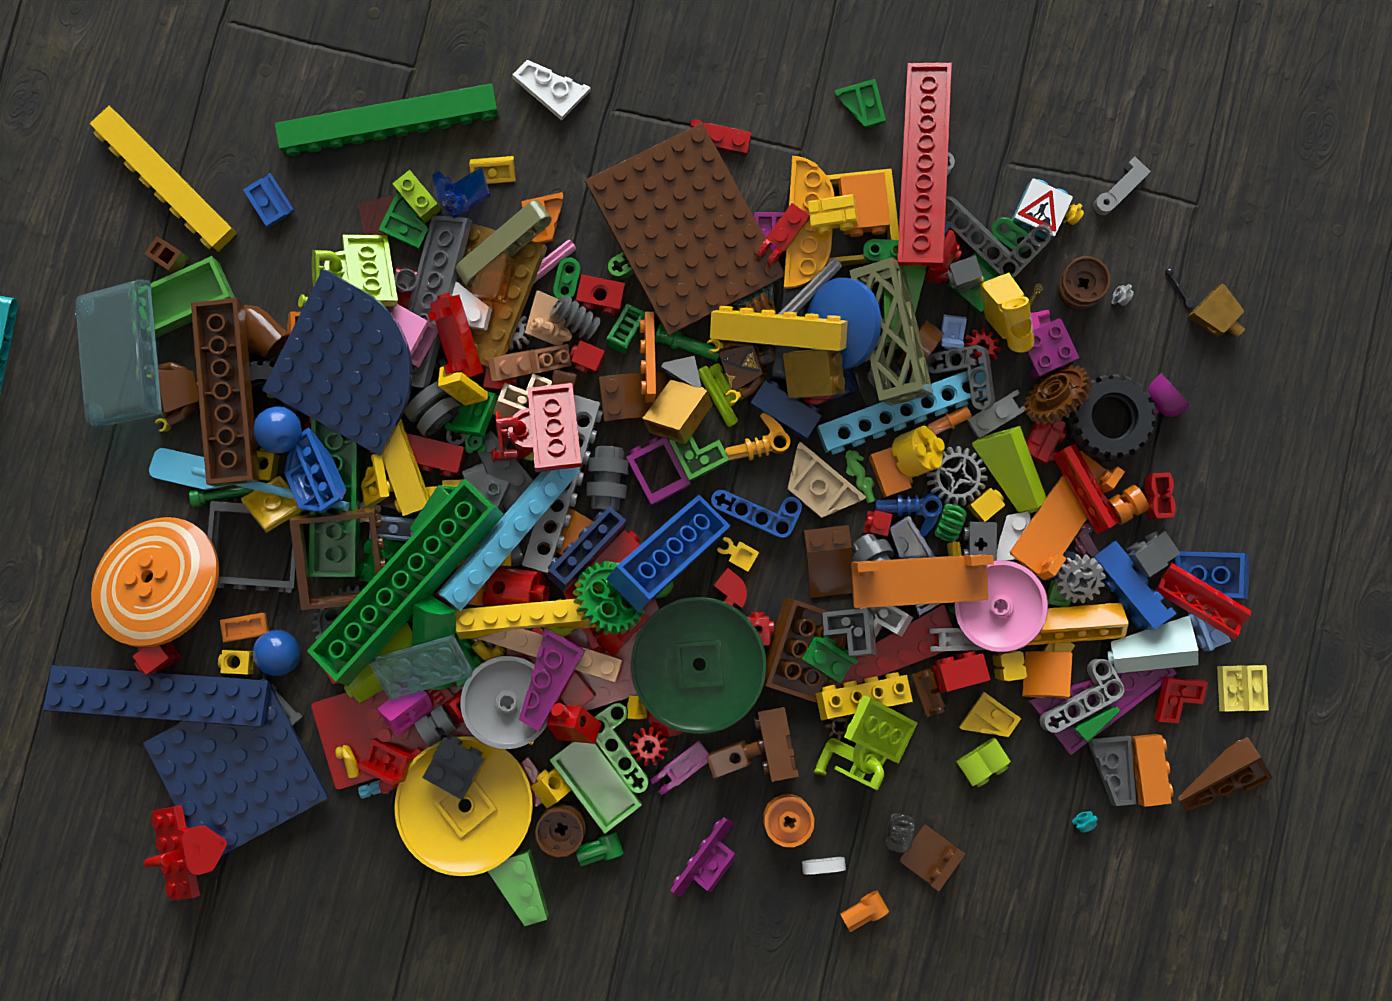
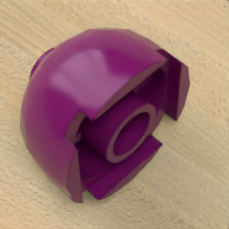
M1162 374L1157 376L1148 386L1147 391L1151 396L1148 400L1151 403L1154 402L1156 409L1152 411L1156 415L1160 412L1165 417H1175L1185 412L1191 406Z

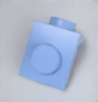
M944 314L941 328L944 335L940 339V343L945 349L953 350L964 347L963 337L966 317Z

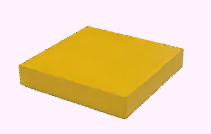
M281 476L267 483L291 489ZM257 490L241 498L242 503L266 533L303 511L299 509L295 499Z

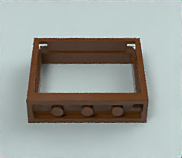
M376 508L292 516L289 520L301 610L347 606L359 594L349 593L312 597L303 524L369 517L375 575H377L386 565V559L381 557V550H384L383 536L379 537L378 528L382 527L381 515L376 514Z

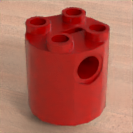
M501 566L488 578L487 591L483 594V603L491 607L547 602L550 592L549 587L546 586L545 575L541 571Z

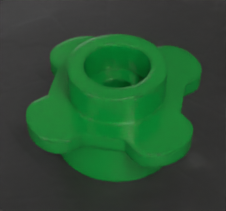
M485 433L484 437L465 434L466 452L470 454L474 451L484 453L487 450L485 445L487 434Z

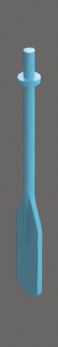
M160 448L154 453L149 473L156 479L203 490L224 487H213L206 484L204 457L166 448ZM263 482L236 484V486L295 499L292 490L289 488ZM339 501L331 508L348 511L350 504L349 502Z

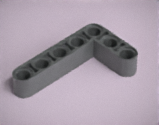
M951 196L946 197V201L952 205V210L950 213L945 212V222L951 224L950 227L1000 275L1008 273L1005 270V264L1012 262L1016 270L1014 273L1009 274L1014 278L1053 237V231L1048 225H1038L1011 252L955 198ZM960 216L967 219L968 225L966 228L958 225L957 221ZM1037 230L1046 231L1047 239L1045 241L1037 239ZM978 231L983 234L984 240L982 243H977L974 240L973 235L975 232ZM1022 246H1028L1031 249L1030 257L1022 256L1020 252ZM990 247L998 248L1000 252L998 258L990 256Z

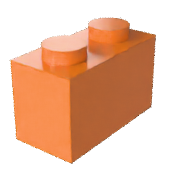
M892 447L869 456L883 498L912 488L910 485L913 483L912 477H908L900 471L896 464L899 461L897 455L893 456Z

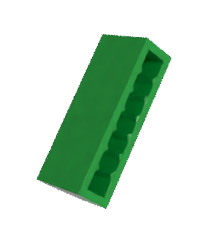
M431 595L413 604L411 680L427 689L442 690L453 686L456 610Z

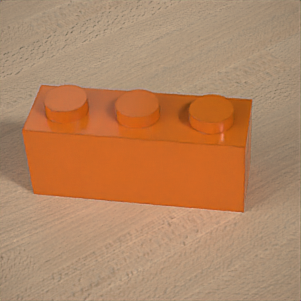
M1159 734L1131 737L1138 804L1144 807L1171 804L1173 788L1168 781L1170 766L1165 759V752H1167L1165 739Z

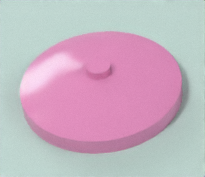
M994 561V565H987L989 599L955 602V613L960 628L973 643L993 652H1011L1025 647L1039 635L1047 619L1048 600L1043 585L1029 569L1011 561Z

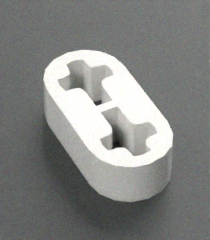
M833 857L802 861L803 874L846 870L845 858Z

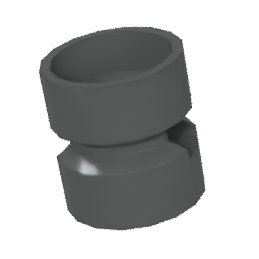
M443 705L431 711L430 717L425 715L415 722L417 731L430 747L442 740V735L448 736L458 729L456 722Z

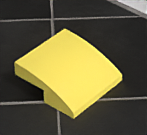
M1266 665L1217 666L1219 711L1269 710Z

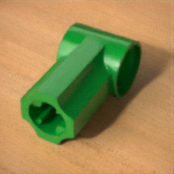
M617 832L605 834L598 837V840L580 845L576 850L580 865L584 866L602 859L609 860L624 854Z

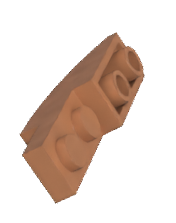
M568 344L527 350L488 359L492 381L572 366Z

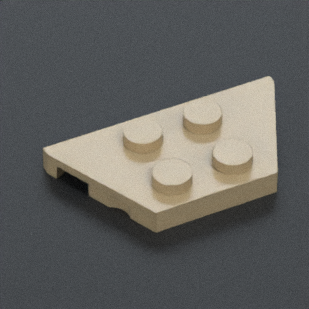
M800 442L798 444L787 490L820 518L866 498L865 495L803 443Z

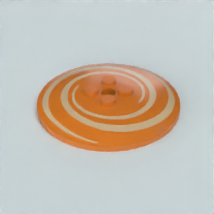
M171 517L145 521L122 534L102 557L92 583V608L101 628L113 639L133 647L162 645L187 632L205 613L217 588L219 561L213 543L194 524ZM153 573L152 580L146 583V577Z

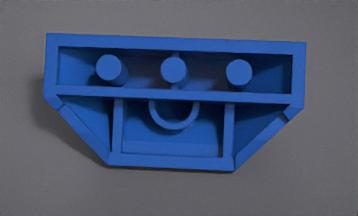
M310 428L303 431L300 441L289 451L285 476L299 509L325 512L343 499L346 488L334 460L325 446Z

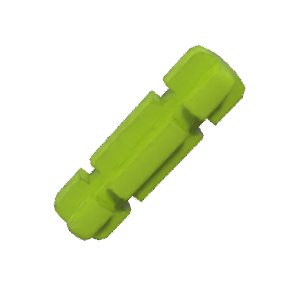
M719 363L711 366L709 370L713 377L715 376L718 386L725 395L729 390H732L725 373L723 374V368ZM733 396L725 397L728 403L734 400Z

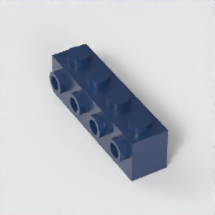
M610 506L604 512H599L593 520L594 523L589 528L585 527L580 532L579 538L574 543L571 542L564 549V554L559 559L553 560L548 566V579L564 593L625 529L626 520Z

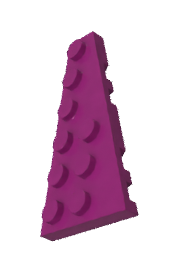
M1173 668L1117 673L1124 686L1123 696L1073 725L1108 707H1118L1120 712L1096 734L1098 735L1163 684L1164 676L1173 677L1177 673ZM1089 679L1071 685L1070 698L1093 686V681ZM1110 683L1107 687L1109 695H1113L1115 692L1113 683ZM1090 694L1087 698V703L1089 706H1093L1096 698L1093 694ZM1045 697V699L1033 698L1028 701L1041 717L1044 712L1068 699ZM1070 705L1067 709L1070 717L1076 714V707L1074 705ZM1050 717L1051 722L1048 723V725H1050V726H1055L1053 722L1056 721L1057 719H1063V718H1062V717H1059V718H1051V717ZM1073 725L1060 732H1052L1069 755H1072L1088 742L1081 740L1071 729Z

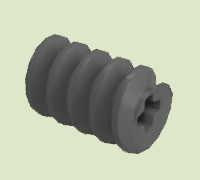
M570 296L560 297L550 313V318H553L556 314L558 315V323L563 319L566 320L565 328L573 325L572 333L579 329V338L586 334V340L595 333L600 324L598 316L593 317L591 311L586 312V308L584 306L579 307L577 301L572 302Z

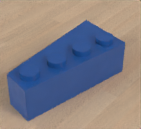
M1116 541L1109 542L1089 557L1090 559L1095 558L1098 564L1103 567L1104 570L1102 572L1106 576L1104 578L1105 586L1110 592L1114 591L1119 598L1117 602L1122 603L1124 610H1128L1132 616L1130 618L1132 623L1138 629L1155 630L1177 614L1172 608L1166 609L1162 604L1164 598L1158 591L1156 592L1147 586L1149 583L1146 576L1139 570L1135 571L1133 569L1135 563Z

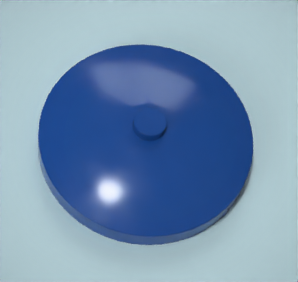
M836 278L823 284L814 294L807 314H818L819 318L827 319V316H840L841 320L848 321L846 348L841 350L843 358L842 368L856 367L871 355L878 342L881 330V314L878 302L872 291L864 283L856 279Z

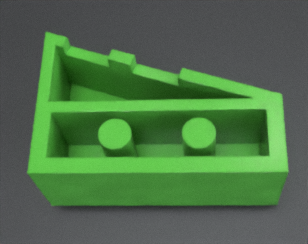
M531 849L512 854L502 864L488 871L524 926L547 920L549 913Z

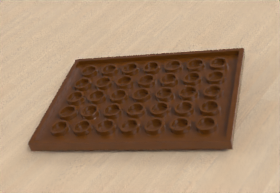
M703 123L585 180L591 195L668 337L710 316L712 311L719 310V306H730L785 278V272L778 260L773 265L767 263L769 256L773 253L771 247L768 248L762 257L756 255L759 247L766 240Z

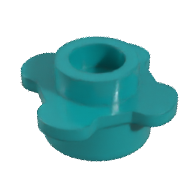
M1091 811L1081 812L1073 819L1072 823L1077 825V829L1081 832H1088L1096 827L1097 817L1093 816Z

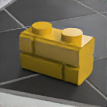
M853 194L808 202L811 227L814 232L818 231V234L830 233L831 229L840 228L842 231L851 230L853 225H858L856 200Z
M1015 650L1011 652H998L992 655L993 665L996 666L994 668L996 679L1012 681L1027 677L1026 667L1023 666L1025 663L1023 652Z

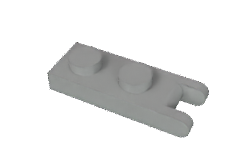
M1018 390L994 403L990 409L983 410L966 420L977 439L1024 412L1026 408L1022 406L1019 409L1013 397L1020 394Z
M961 628L929 629L930 634L938 633L939 647H930V652L986 650L973 643Z

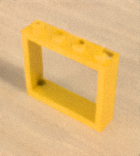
M892 169L826 175L830 179L832 187H838L839 179L842 176L885 172L891 223L887 230L888 240H899ZM898 248L893 249L895 254H898ZM863 255L835 257L842 266L871 263Z

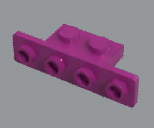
M723 817L722 820L716 822L713 832L700 844V850L695 857H692L687 862L686 869L682 875H679L673 881V887L670 890L672 894L681 897L693 880L708 892L713 890L737 857V854L721 842L734 825L731 820Z

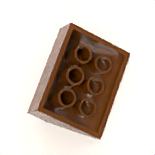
M784 598L774 628V635L771 637L766 653L767 669L764 686L817 703L816 693L823 692L822 687L833 685L834 680L802 660L814 637L824 638L822 613L829 611L794 599ZM847 636L831 638L836 642L835 646L840 650L842 647L845 648Z

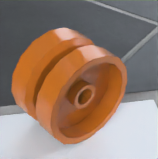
M781 794L774 797L767 804L763 812V824L768 836L776 844L783 847H796L810 838L814 829V816L811 808L802 798L794 794ZM786 816L792 818L790 823H785L784 818Z

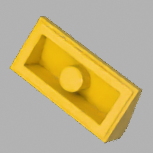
M514 156L471 159L469 162L472 185L516 181Z

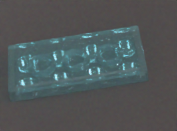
M454 635L375 657L369 663L389 700L471 677L473 673Z

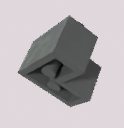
M1157 530L1153 531L1145 537L1146 541L1137 542L1126 549L1128 551L1126 554L1135 563V567H1133L1135 571L1139 570L1146 577H1151L1168 566V561L1180 554L1166 531L1159 533Z
M861 608L822 613L824 635L829 638L847 636L850 657L877 656L872 610Z

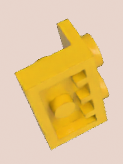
M444 367L440 368L438 387L463 405L467 406L487 400L488 392L462 372L446 374Z

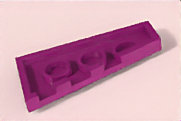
M547 627L544 628L536 664L532 671L530 685L526 692L519 717L520 721L538 732L541 731L551 713L552 707L558 701L586 651Z

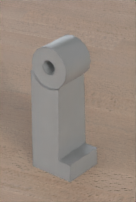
M1136 157L1124 167L1128 173L1108 193H1102L1094 201L1093 207L1096 213L1099 215L1110 213L1151 172Z

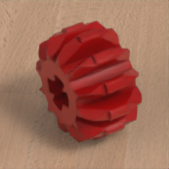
M981 329L980 333L973 330L971 332L972 336L967 335L965 337L967 343H964V347L982 344V347L988 350L991 360H996L997 355L995 353L1000 351L999 347L994 346L999 342V339H991L994 334L993 332L986 336L985 329ZM977 351L973 358L978 360L982 353Z
M650 727L649 734H646L645 729L641 728L642 737L637 733L633 735L639 742H630V746L637 747V749H633L630 752L631 755L639 753L640 755L636 758V761L639 762L644 757L645 766L648 765L649 758L652 759L654 765L657 764L655 756H658L661 760L664 759V755L659 750L668 751V747L660 746V744L667 742V738L658 739L662 734L660 730L655 736L652 735L653 727ZM650 740V743L654 742L655 746H653L652 752H647L648 749L646 751L643 749L645 741Z

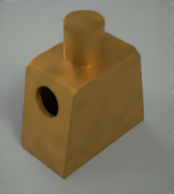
M1223 283L1216 287L1188 316L1190 320L1216 337L1228 331L1234 338H1237L1245 330L1237 321L1244 313V310Z

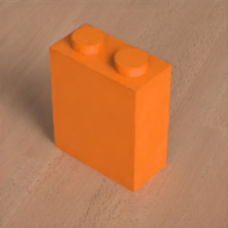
M885 172L840 177L838 182L839 196L854 195L858 216V225H853V229L844 231V235L850 234L851 237L862 236L865 232H872L874 235L885 233V230H888L891 225Z

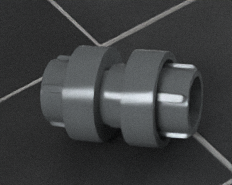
M597 446L595 448V457L589 458L588 472L594 473V482H587L586 497L592 498L591 507L593 510L605 511L610 506L615 511H618L620 500H626L627 485L621 484V476L628 475L629 461L623 460V448Z
M874 533L859 538L852 546L855 551L852 557L853 562L891 560L894 556V551L888 541L885 539L879 540Z

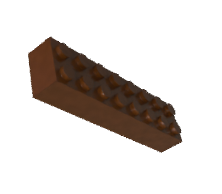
M238 298L191 302L206 484L217 487L260 482L257 444L253 431L254 410L244 303Z

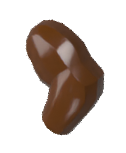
M244 305L249 365H251L256 356L270 359L277 355L284 347L290 334L260 307ZM194 347V360H195V362H196L195 347Z

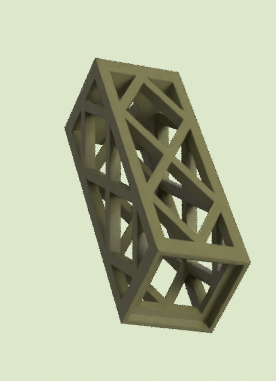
M892 257L850 270L851 279L864 283L870 290H872L873 284L880 283L875 297L878 305H880L885 288L894 296L886 321L881 317L883 332L879 336L875 349L869 356L879 401L893 406L933 395L904 266H900L898 261ZM898 306L900 317L894 330L891 325ZM902 327L904 330L906 341L900 336ZM889 335L892 338V342L885 358L884 347ZM897 344L907 353L900 377L890 369ZM911 363L913 372L909 383L905 384L904 382Z

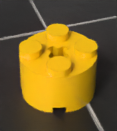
M921 426L895 438L892 452L893 456L897 455L899 462L896 464L900 471L908 477H914L939 468L943 458L942 450H944L945 446L943 440L937 438L927 426Z

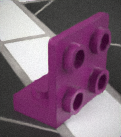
M1060 318L1033 330L1034 346L1027 351L1035 368L1030 372L1033 380L1079 359L1078 353Z

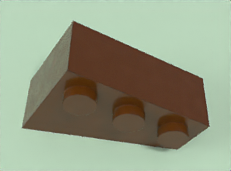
M781 706L757 711L758 716L754 717L756 730L761 731L762 739H758L761 751L765 752L766 761H762L764 775L769 774L772 782L799 777L798 770H796L795 755L791 745L785 707Z

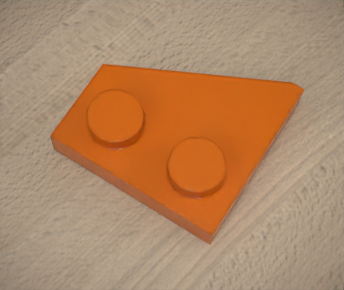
M563 192L521 201L522 207H525L531 201L538 200L552 218L551 223L531 241L538 243L553 241L564 199Z

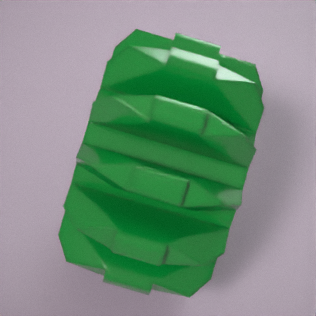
M946 504L940 513L934 531L936 537L946 542L953 543L956 541L965 521V509L955 504Z

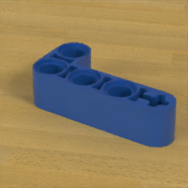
M717 490L711 498V505L716 511L779 539L790 535L802 509L800 501L794 497L785 499L777 514L725 490ZM723 495L725 496L724 500L728 503H731V499L735 500L731 512L727 510L729 505L722 504L718 506V501L715 498H720ZM793 502L797 506L796 513L789 514L786 512L785 504ZM738 504H744L748 510L747 514L744 516L738 515L735 512V507ZM763 513L767 516L768 521L765 525H759L756 522L755 517L757 514ZM783 522L788 526L786 534H779L776 531L777 523Z

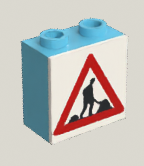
M1033 178L1027 185L1012 220L1029 233L1038 225H1048L1053 231V239L1073 197L1062 189H1055L1045 181ZM1037 230L1036 236L1046 240V231Z

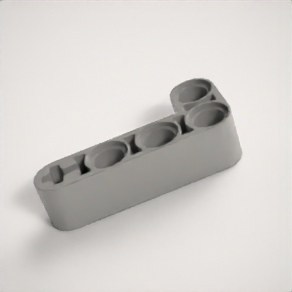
M1094 659L1089 662L1087 671L1094 685L1044 712L1040 717V725L1044 730L1054 733L1060 732L1123 696L1124 686L1109 661ZM1099 663L1104 666L1102 675L1096 673V666ZM1110 683H1113L1115 686L1113 695H1109L1107 692V687ZM1090 694H1093L1096 698L1093 706H1089L1087 703V698ZM1070 705L1076 707V714L1073 717H1070L1067 713ZM1050 717H1051V718H1059V717H1062V718H1063V719H1057L1056 721H1054L1053 723H1054L1055 726H1050V725H1048V723L1051 722Z

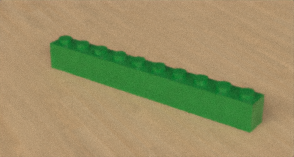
M486 84L277 122L275 127L279 149L284 155L296 156L303 151L318 152L325 147L340 148L343 144L347 143L362 144L365 140L369 139L384 140L387 138L386 136H405L408 132L413 131L422 133L435 127L445 129L451 127V124L460 123L467 125L471 124L473 120L489 121L494 119L495 116H499L493 85Z

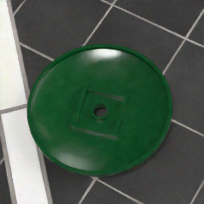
M684 598L660 608L643 625L632 650V680L643 705L655 718L665 725L687 733H711L725 729L739 721L756 703L766 678V653L755 626L738 609L713 598ZM696 658L705 660L706 667L704 670L699 671L695 669L694 661Z

